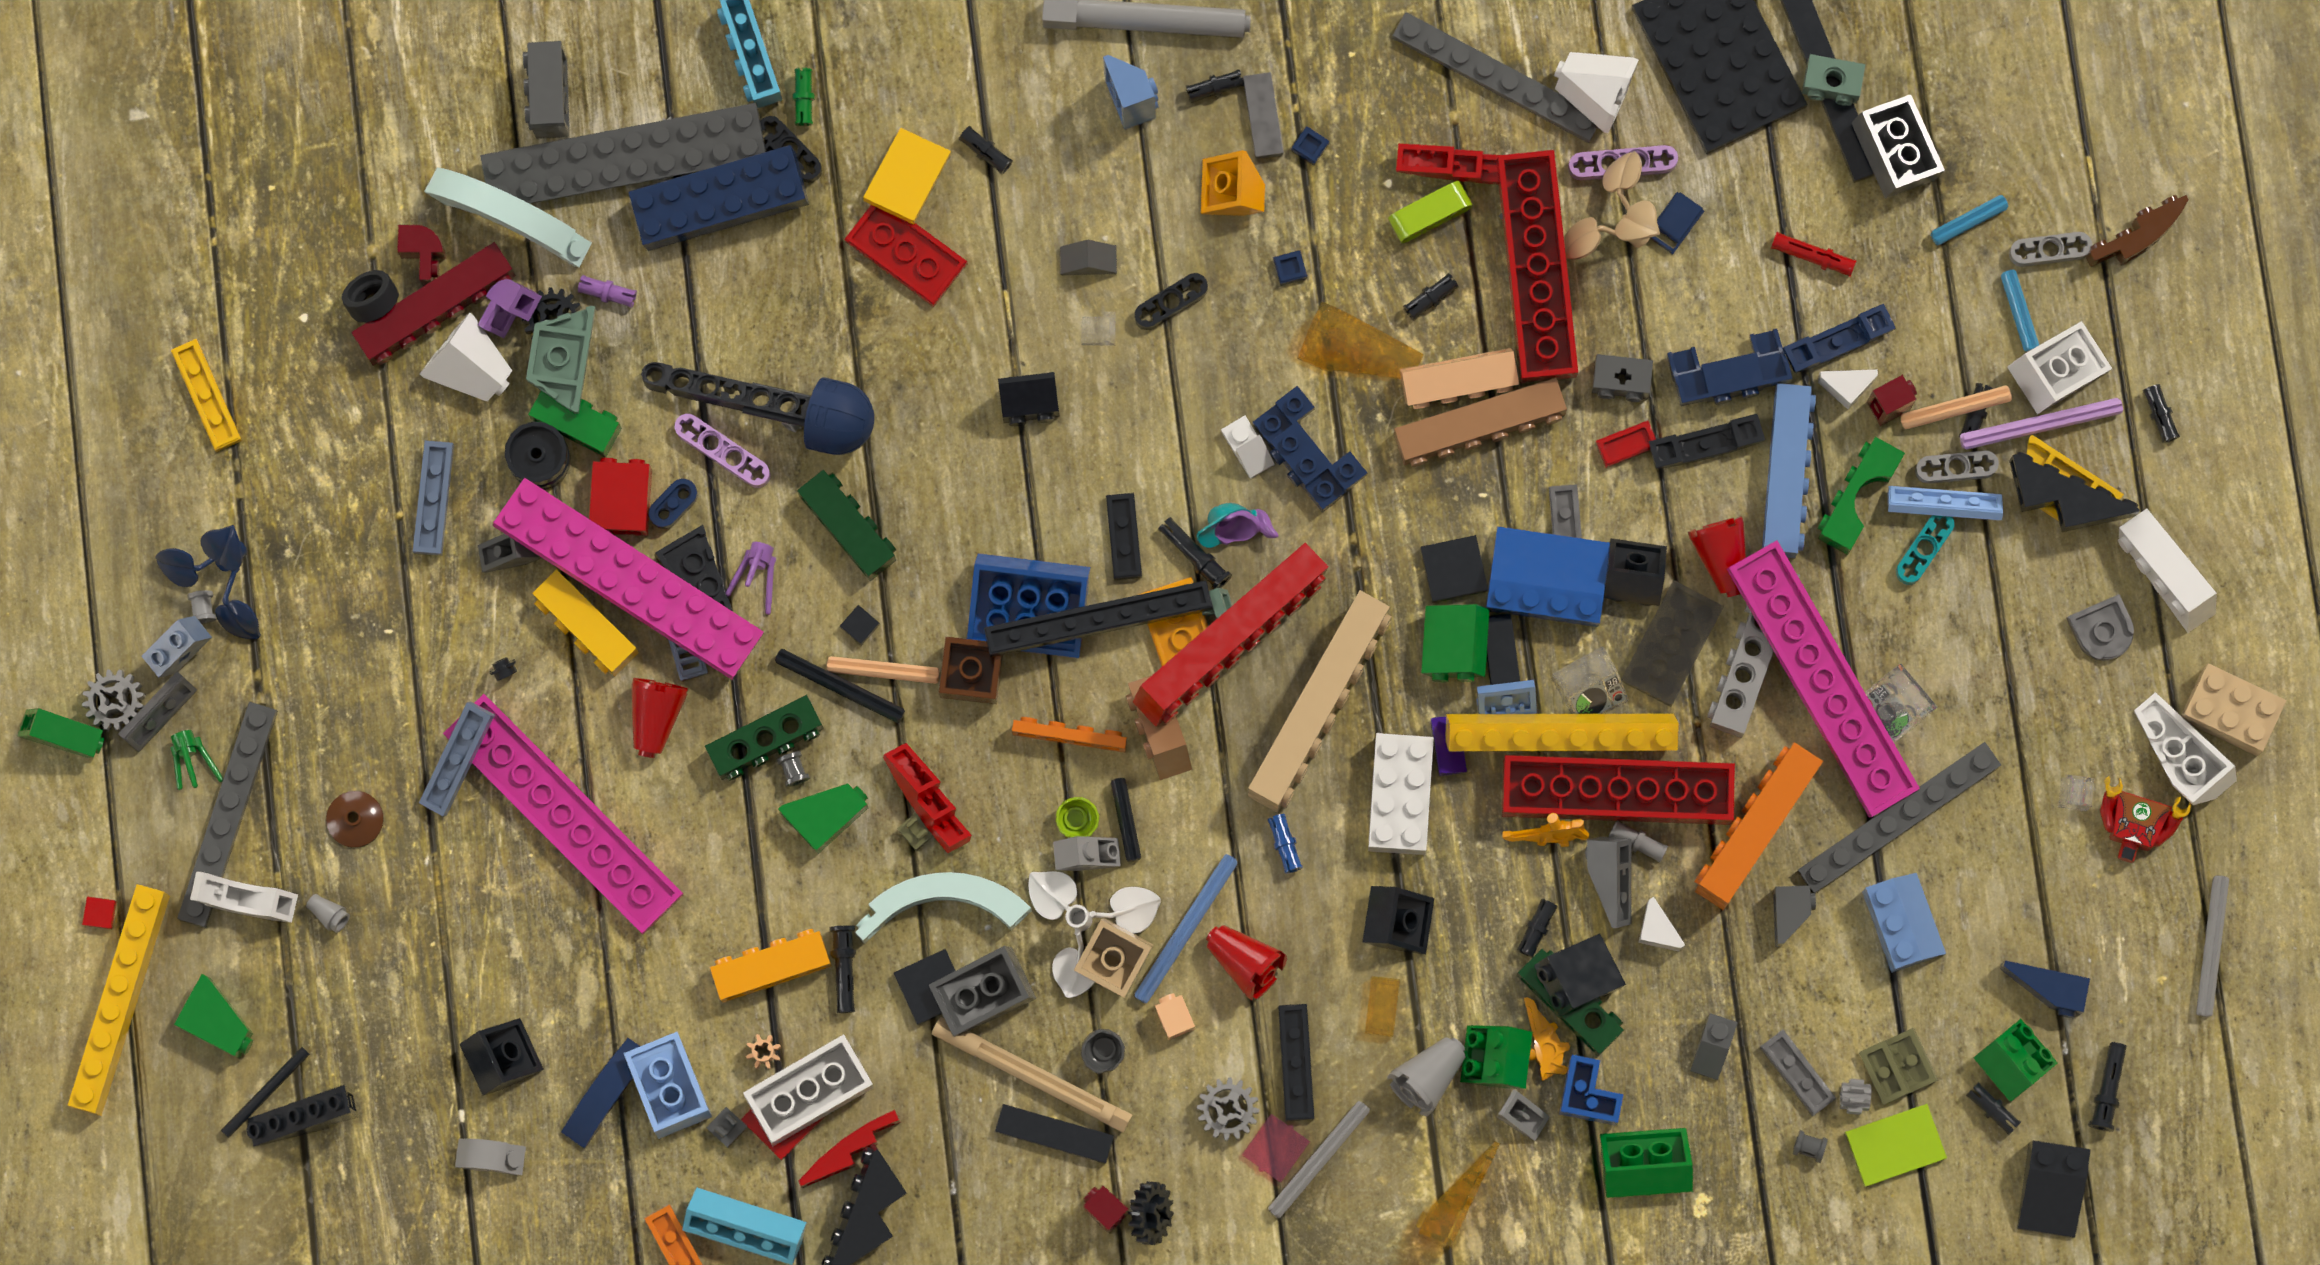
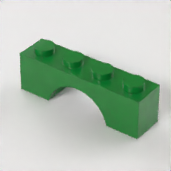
M1877 437L1874 438L1871 444L1867 441L1865 442L1858 455L1862 458L1858 468L1852 465L1845 478V481L1849 483L1844 492L1838 490L1831 503L1835 507L1832 515L1828 516L1825 514L1817 528L1822 531L1818 538L1819 540L1846 555L1850 553L1864 528L1855 510L1857 492L1870 483H1889L1905 452Z

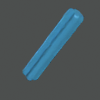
M1999 195L1936 228L1930 234L1933 242L1936 245H1941L2007 210L2008 203L2005 197Z
M2005 271L2001 274V280L2024 351H2030L2039 346L2036 332L2016 271Z

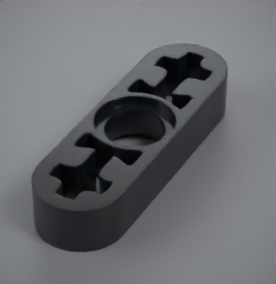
M1191 273L1140 304L1135 310V322L1138 327L1143 330L1154 329L1203 299L1208 291L1206 278L1199 273ZM1191 281H1194L1196 284L1201 282L1200 292L1190 291L1186 294L1189 300L1184 301L1183 294L1178 288L1182 287L1183 292L1190 288ZM1169 294L1176 295L1180 301L1179 305L1174 309L1165 307L1163 304L1165 296ZM1158 302L1159 308L1164 315L1160 316L1158 311L1152 315V322H1148V320L1142 321V311L1146 310L1148 313L1156 310L1154 303Z

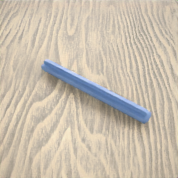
M1227 854L1223 856L1135 992V997L1138 1000L1148 1003L1237 866L1235 858Z

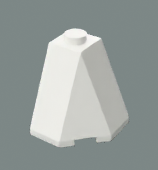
M1570 52L1566 62H1559L1554 74L1555 77L1559 78L1555 90L1598 128L1609 134L1639 60L1632 57Z
M469 313L452 331L440 349L430 358L420 375L428 380L488 401L494 394L500 396L509 385L506 379L512 370L483 328L478 325L479 322Z

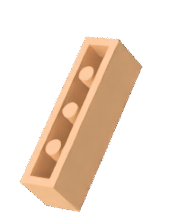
M1511 348L1399 369L1405 403L1408 406L1413 405V409L1430 406L1429 402L1441 400L1442 404L1455 402L1458 400L1457 396L1467 394L1469 398L1484 396L1485 391L1496 389V393L1508 392L1513 390L1514 385H1519L1514 352Z

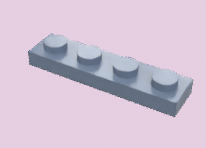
M424 442L413 543L414 554L438 556L443 554L454 452L453 443Z
M473 702L466 703L419 801L421 805L441 816H447L495 716L493 713Z

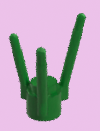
M184 730L171 736L173 746L170 749L173 755L178 790L183 788L180 758L185 761L192 787H198L190 757L197 753L196 749H198L218 781L223 782L224 778L205 750L200 737H194L192 730Z

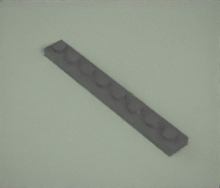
M1405 12L1392 35V39L1587 143L1591 141L1598 128L1561 94Z
M252 702L248 704L177 917L178 920L204 928L207 927L213 907L190 900L196 872H204L221 878L224 876L278 713L276 709Z
M1986 742L1982 743L1919 786V790L1875 816L1799 868L1797 872L1806 885L1810 886L1812 893L1818 892L2001 766V763Z

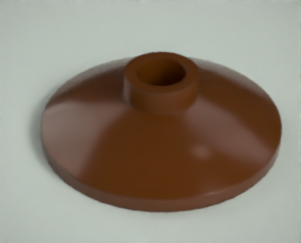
M349 791L339 795L329 806L326 815V824L330 835L341 845L351 848L363 847L374 841L381 832L384 822L383 811L378 801L362 791ZM351 813L358 814V820L354 823L348 820Z

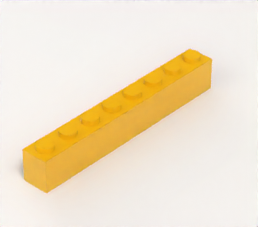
M1446 714L1445 742L1449 751H1678L1679 723L1674 714Z
M139 884L136 885L68 1102V1106L74 1109L102 1116L170 896L163 891Z

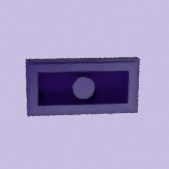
M1446 717L1431 718L1430 724L1432 737H1434L1433 743L1438 775L1446 776L1466 773L1464 751H1449L1445 742Z

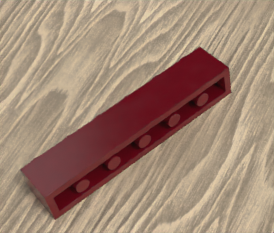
M494 241L396 303L384 316L377 320L366 322L351 333L373 366L377 363L382 365L393 357L392 354L401 348L405 350L413 346L417 342L416 338L424 333L429 335L441 327L440 323L450 318L452 320L464 313L465 307L472 303L479 304L487 298V293L496 283L505 279L512 280L516 275Z

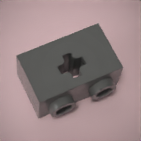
M1597 354L1594 365L1592 393L1598 394V397L1602 399H1614L1615 396L1626 397V400L1630 402H1642L1643 399H1648L1651 388L1653 360ZM1620 374L1625 375V385L1619 384L1618 377Z

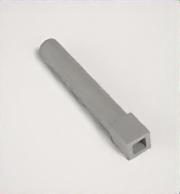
M1044 0L1042 22L1043 28L1077 30V27L1244 38V32H1250L1251 16L1245 15L1246 10L1106 0Z

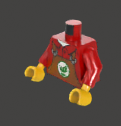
M2110 776L2105 778L2106 792L2103 795L2100 814L2105 830L2110 833V840L2122 843L2117 857L2120 860L2134 863L2138 849L2149 851L2152 847H2160L2174 835L2183 817L2187 816L2190 812L2191 803L2188 804L2186 809L2178 807L2181 797L2175 799L2173 811H2171V806L2122 791L2123 784L2121 778H2119V783L2115 787L2109 786Z

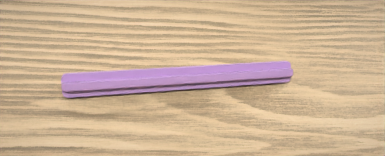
M2114 398L1962 433L1960 435V443L1962 448L1967 450L2121 414L2123 412V404L2120 399Z

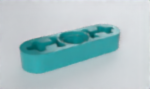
M1936 515L1930 517L1896 568V576L1901 583L1912 585L1918 582L1954 528L1953 517ZM1945 519L1947 521L1945 526L1948 530L1941 529L1936 536L1937 539H1941L1940 543L1932 535L1925 534L1926 530L1932 534L1937 524L1933 522L1934 520L1940 521ZM1925 540L1932 544L1933 552L1930 555L1924 556L1918 552L1917 544L1920 541ZM1912 553L1917 560L1925 562V565L1923 566L1919 562L1914 569V573L1917 575L1905 577V570L1902 567H1909L1913 562L1914 558L1909 557Z

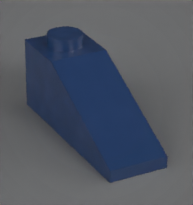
M2006 960L2001 963L2000 970L2050 1009L2057 1010L2059 1016L2075 1018L2076 1015H2081L2084 1012L2090 978Z

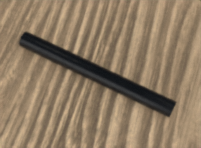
M301 1047L221 1131L230 1138L310 1054Z

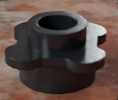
M505 657L493 663L494 669L489 671L490 675H494L496 680L500 681L516 673L515 659L509 661Z

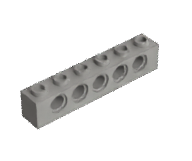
M1747 605L1744 612L1749 613L1746 623L1740 622L1735 638L1740 639L1737 650L1731 648L1726 661V665L1731 667L1727 676H1721L1716 690L1721 692L1718 703L1712 701L1707 718L1712 719L1709 727L1740 738L1745 733L1773 654V649L1762 630L1755 626V618ZM1749 643L1757 645L1760 651L1759 655H1748L1745 652V645ZM1738 670L1747 671L1750 675V681L1746 683L1739 682L1735 677V672ZM1730 696L1737 697L1741 702V707L1738 709L1729 708L1726 704V698Z

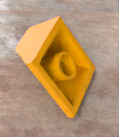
M1241 150L1203 159L1201 214L1246 216L1264 212L1265 183L1246 151Z

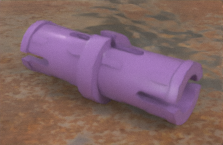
M582 275L580 279L582 283L579 282L578 293L601 298V301L605 303L612 301L629 306L630 308L633 307V300L636 299L637 290L614 285L613 281L610 280L603 282Z

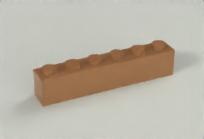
M1557 378L1394 428V437L1404 466L1411 464L1412 467H1417L1427 463V458L1437 455L1439 459L1446 458L1455 454L1454 450L1465 447L1466 450H1471L1481 446L1482 441L1491 438L1493 442L1503 440L1509 437L1508 433L1519 430V433H1525L1535 429V425L1546 422V425L1557 423L1562 420V416L1566 415L1567 408Z

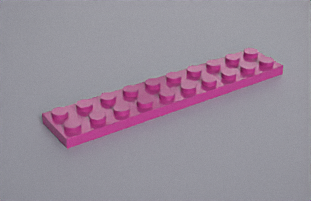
M526 478L523 479L493 522V527L731 680H733L763 636L764 631Z
M1776 540L1727 568L1728 573L1869 818L1919 790L1917 782L1779 542Z
M483 694L474 703L495 716L472 764L644 935L684 894ZM459 718L443 733L448 739H450Z

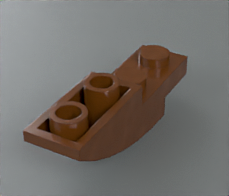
M2173 195L2161 202L2163 206L2154 210L2150 206L2136 213L2137 217L2131 224L2134 231L2128 228L2116 235L2117 239L2107 243L2106 240H2102L2092 245L2091 251L2086 256L2090 267L2115 256L2122 266L2146 252L2167 233L2177 220L2189 200L2187 195L2180 198L2177 195Z

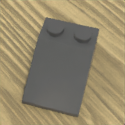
M1003 946L929 984L953 1037L1008 1014L1037 999L1013 948Z

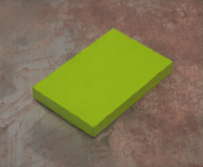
M1928 1104L1845 1132L1864 1187L1947 1159Z

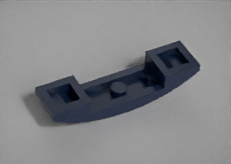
M1883 303L1858 314L1856 318L1810 338L1808 336L1783 347V350L1794 373H1798L1850 353L1894 331L1896 327Z
M629 1038L626 1039L581 1099L561 1133L584 1149L588 1146L602 1126L601 1123L633 1079L624 1053L638 1048L640 1045Z

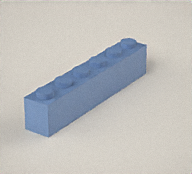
M1777 383L1774 394L1762 548L1777 540L1787 558H1796L1798 550L1803 551L1805 535L1800 534V523H1805L1807 506H1802L1803 495L1808 494L1809 478H1804L1805 467H1810L1811 451L1806 449L1807 440H1812L1814 424L1809 423V412H1814L1816 395H1811L1812 386Z

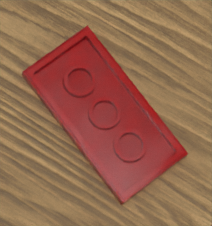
M873 205L867 209L844 239L847 244L933 307H935L968 264V261L918 224L909 223Z

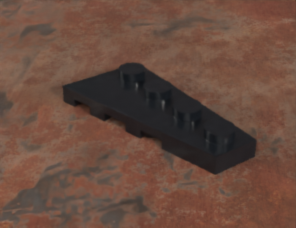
M703 525L655 552L654 556L661 566L733 611L726 596L723 581L715 564L714 555L709 546Z

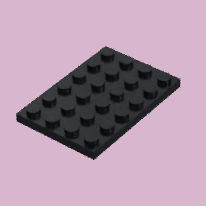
M1642 0L1632 5V10L1706 155L1807 107L1808 104L1754 0Z

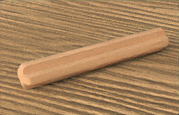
M2002 386L1902 413L1901 423L1904 429H1910L2007 403L2012 400L2011 391L2008 386Z
M830 656L827 660V671L831 673L933 684L939 681L940 671L937 667Z

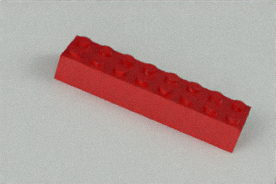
M1554 150L1498 155L1496 163L1520 383L1547 381L1557 378V380L1577 378L1579 372Z
M1305 542L1142 683L1133 703L1155 727L1162 721L1165 724L1169 723L1179 713L1177 710L1183 703L1188 706L1199 696L1198 692L1204 685L1209 688L1220 677L1218 674L1224 667L1227 670L1231 669L1240 660L1239 656L1245 649L1247 652L1253 650L1260 643V638L1265 632L1271 634L1281 624L1280 620L1286 614L1290 617L1301 607L1300 603L1306 596L1311 599L1322 588L1320 585L1326 580L1324 575L1329 566Z
M1505 755L1503 759L1502 817L1547 819L1549 814L1555 813L1559 819L1731 825L1734 821L1735 763Z

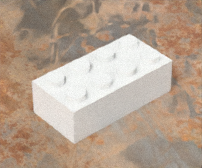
M1376 733L1368 851L1415 855L1426 854L1434 737Z
M842 1035L743 1092L772 1146H775L873 1089V1084L846 1037Z

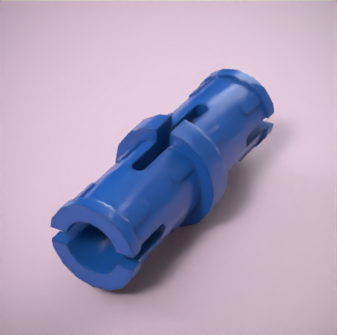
M1285 814L1269 818L1268 823L1276 842L1274 843V848L1279 851L1285 874L1301 870L1303 867L1295 847L1297 842L1295 837L1292 838Z

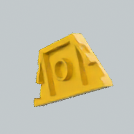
M2031 435L2028 439L2026 454L2033 458V462L2042 466L2050 464L2058 468L2060 474L2070 477V475L2077 476L2085 480V485L2091 488H2104L2110 491L2112 497L2120 500L2123 497V493L2034 435ZM2055 505L2040 508L2059 521Z

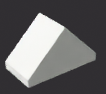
M1878 370L1823 371L1818 376V383L1845 408L1849 409L1876 380Z
M1652 897L1646 904L1639 943L1680 951L1685 946L1684 942L1655 898Z

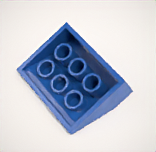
M1497 526L1486 608L1490 612L1598 627L1601 619L1610 543Z
M978 553L974 563L967 639L986 641L984 627L1086 606L1091 567ZM1082 638L1022 651L1079 658Z

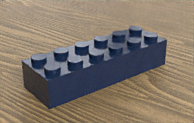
M791 145L629 191L642 245L647 251L810 205L796 153Z

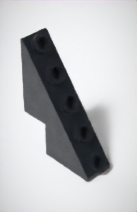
M2018 452L2012 455L2009 460L2021 512L2055 505L2061 532L2132 518L2140 512L2137 503L2125 498L2122 501L2112 497L2110 491L2101 487L2091 488L2085 485V480L2077 476H2064L2059 473L2060 470L2050 464H2044L2043 466L2033 462L2031 456L2025 453Z
M341 1085L248 1118L247 1135L252 1139L253 1147L329 1129L328 1125L358 1118L353 1090L346 1085Z
M874 1143L870 1145V1148L865 1147L862 1153L861 1164L863 1166L860 1174H855L850 1187V1190L853 1191L850 1201H845L840 1213V1217L843 1218L839 1229H834L830 1244L833 1245L829 1256H824L821 1265H851L893 1237L879 1212L906 1195L907 1192Z

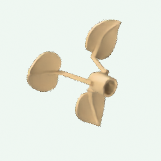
M1635 151L1629 152L1615 160L1606 169L1603 176L1605 190L1610 193L1617 191L1621 202L1627 210V214L1622 216V220L1617 224L1615 230L1603 225L1597 226V221L1592 217L1575 223L1564 238L1566 260H1578L1592 254L1601 241L1600 232H1606L1622 241H1628L1636 248L1644 246L1651 237L1660 235L1655 206L1650 201H1640L1630 206L1623 193L1624 189L1633 188L1641 176V158Z

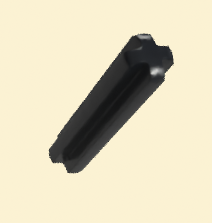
M1116 778L1111 780V787L1127 862H1134L1141 859V853L1125 778Z

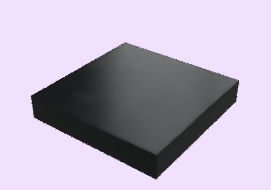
M1476 535L1420 547L1432 603L1488 592Z
M946 949L894 972V976L917 1026L942 1015L929 984L956 971Z

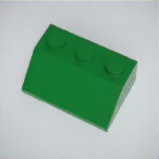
M1686 1128L1600 1134L1606 1198L1693 1192V1163Z

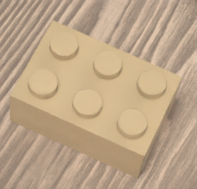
M2208 663L2202 669L2181 716L2190 725L2258 756L2264 751L2287 700Z

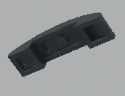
M1757 413L1679 436L1675 434L1648 441L1655 468L1661 469L1728 454L1764 442L1765 438Z

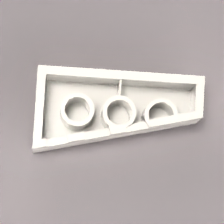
M2145 509L2119 527V545L2126 553L2132 555L2139 570L2147 576L2187 633L2216 614L2217 593L2148 509Z

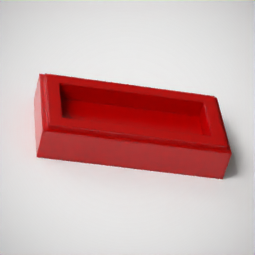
M1647 420L1596 440L1595 443L1605 467L1608 468L1649 452L1648 441L1655 440L1656 437Z

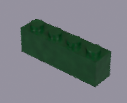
M823 469L797 490L798 495L867 579L872 581L896 561L894 555L896 548L887 537L883 540L875 532L879 528L869 516L864 518L859 513L858 509L861 506L851 494L846 497L839 489L843 485L835 474L831 473L828 475Z

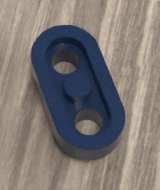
M678 479L657 498L649 509V517L656 527L661 529L672 527L694 505L698 498V491L694 483L688 479ZM682 490L689 492V496L686 499L679 498V493ZM661 511L669 512L667 519L659 518Z

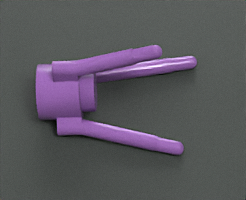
M752 542L750 550H746L744 559L725 592L726 596L731 595L747 565L751 567L745 582L746 587L751 585L756 569L765 570L767 566L765 613L767 615L771 614L773 573L777 559L772 556L774 550L772 546L761 542Z

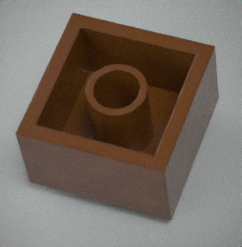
M946 637L939 686L940 698L997 704L1003 655L990 657L986 641Z

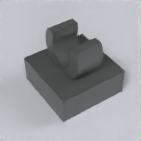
M725 1107L706 1128L729 1148L748 1127Z

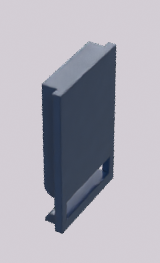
M1676 192L1657 218V224L1660 233L1677 245L1673 249L1656 236L1650 239L1671 254H1674L1704 213L1703 208L1681 192Z

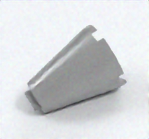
M1445 1037L1395 1068L1387 1076V1079H1393V1082L1390 1084L1392 1090L1408 1107L1412 1108L1416 1105L1421 1109L1418 1114L1429 1116L1436 1108L1465 1059L1463 1044L1456 1038L1449 1039Z

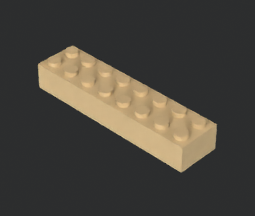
M1361 590L1358 592L1248 788V797L1277 813L1281 807L1287 808L1294 795V789H1292L1294 783L1300 784L1307 773L1308 764L1306 762L1308 758L1314 759L1321 748L1322 740L1320 737L1322 733L1328 735L1335 723V710L1337 708L1342 710L1347 702L1350 692L1348 690L1349 685H1356L1360 679L1364 667L1362 665L1363 660L1369 661L1377 648L1378 641L1375 640L1378 634L1383 636L1388 629L1392 618L1389 615L1390 606Z

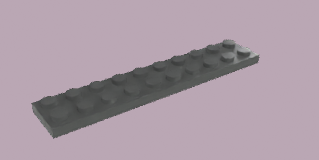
M757 103L483 154L480 157L486 184L531 204L699 172L765 153L766 150Z

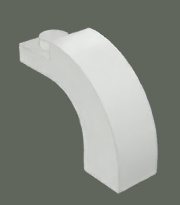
M196 872L190 900L237 914L292 923L298 894L277 888L244 884L204 872Z

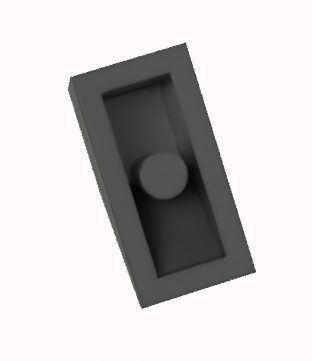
M506 534L477 545L482 573L523 566L542 558Z
M1777 886L1773 889L1775 947H1781L1809 918L1811 910H1816L1815 893H1810V886Z
M1711 1013L1707 1016L1690 1072L1718 1080L1738 1022Z

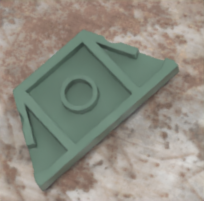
M588 306L586 309L572 314L560 315L556 319L545 320L536 323L534 326L526 380L574 414H579L596 311L595 306Z

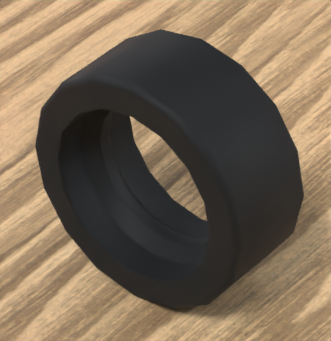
M372 270L354 278L343 290L341 298L351 317L357 322L366 323L377 320L387 314L397 303L399 293L387 273L381 270ZM374 292H377L371 298L363 301L367 296L373 294Z

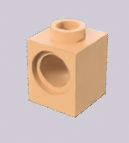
M1172 993L1159 999L1160 1004L1156 1005L1155 1009L1168 1040L1195 1030V1025L1182 995L1176 997Z

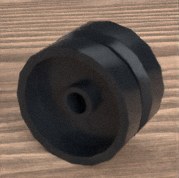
M529 422L520 425L510 434L505 444V459L508 468L519 483L526 478L541 489L546 490L560 483L570 468L571 454L566 441L555 427L544 422ZM542 452L540 458H533L534 455L538 456V453Z

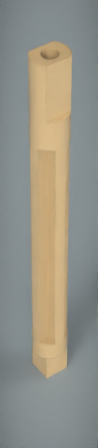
M942 1017L939 1018L931 1034L982 1059L1123 1133L1127 1128L1132 1114L986 1041L970 1031L953 1037L946 1020Z

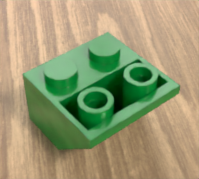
M2019 1019L1973 1057L2010 1103L2058 1064L2053 1058L2052 1053L2043 1046L2034 1035L2033 1030L2022 1019Z
M1467 1025L1464 1046L1465 1059L1462 1063L1460 1082L1498 1088L1526 1089L1533 1032L1511 1026Z

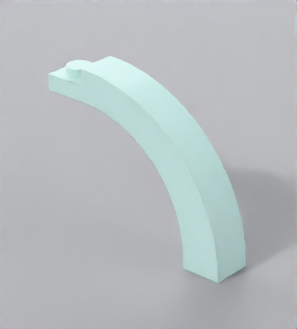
M437 167L424 191L447 206L477 214L526 237L574 267H580L592 242L577 234L575 229L537 207L496 187L451 170Z
M933 873L903 881L876 897L868 904L875 914L872 917L867 914L856 925L859 929L855 933L865 944L886 923L901 912L916 905L933 901H959L980 907L997 917L1010 930L1014 929L1032 909L1009 889L985 878L964 873Z

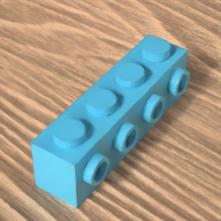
M720 0L722 8L717 9L721 24H727L730 34L725 36L730 51L735 49L737 51L739 59L734 60L739 77L745 75L748 85L743 86L747 101L757 103V108L782 101L750 1Z
M696 1187L686 1210L682 1230L793 1265L802 1244L807 1222Z

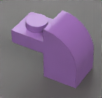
M501 280L487 293L486 297L491 301L478 325L493 334L505 338L516 316L527 321L530 320L542 296L512 280Z

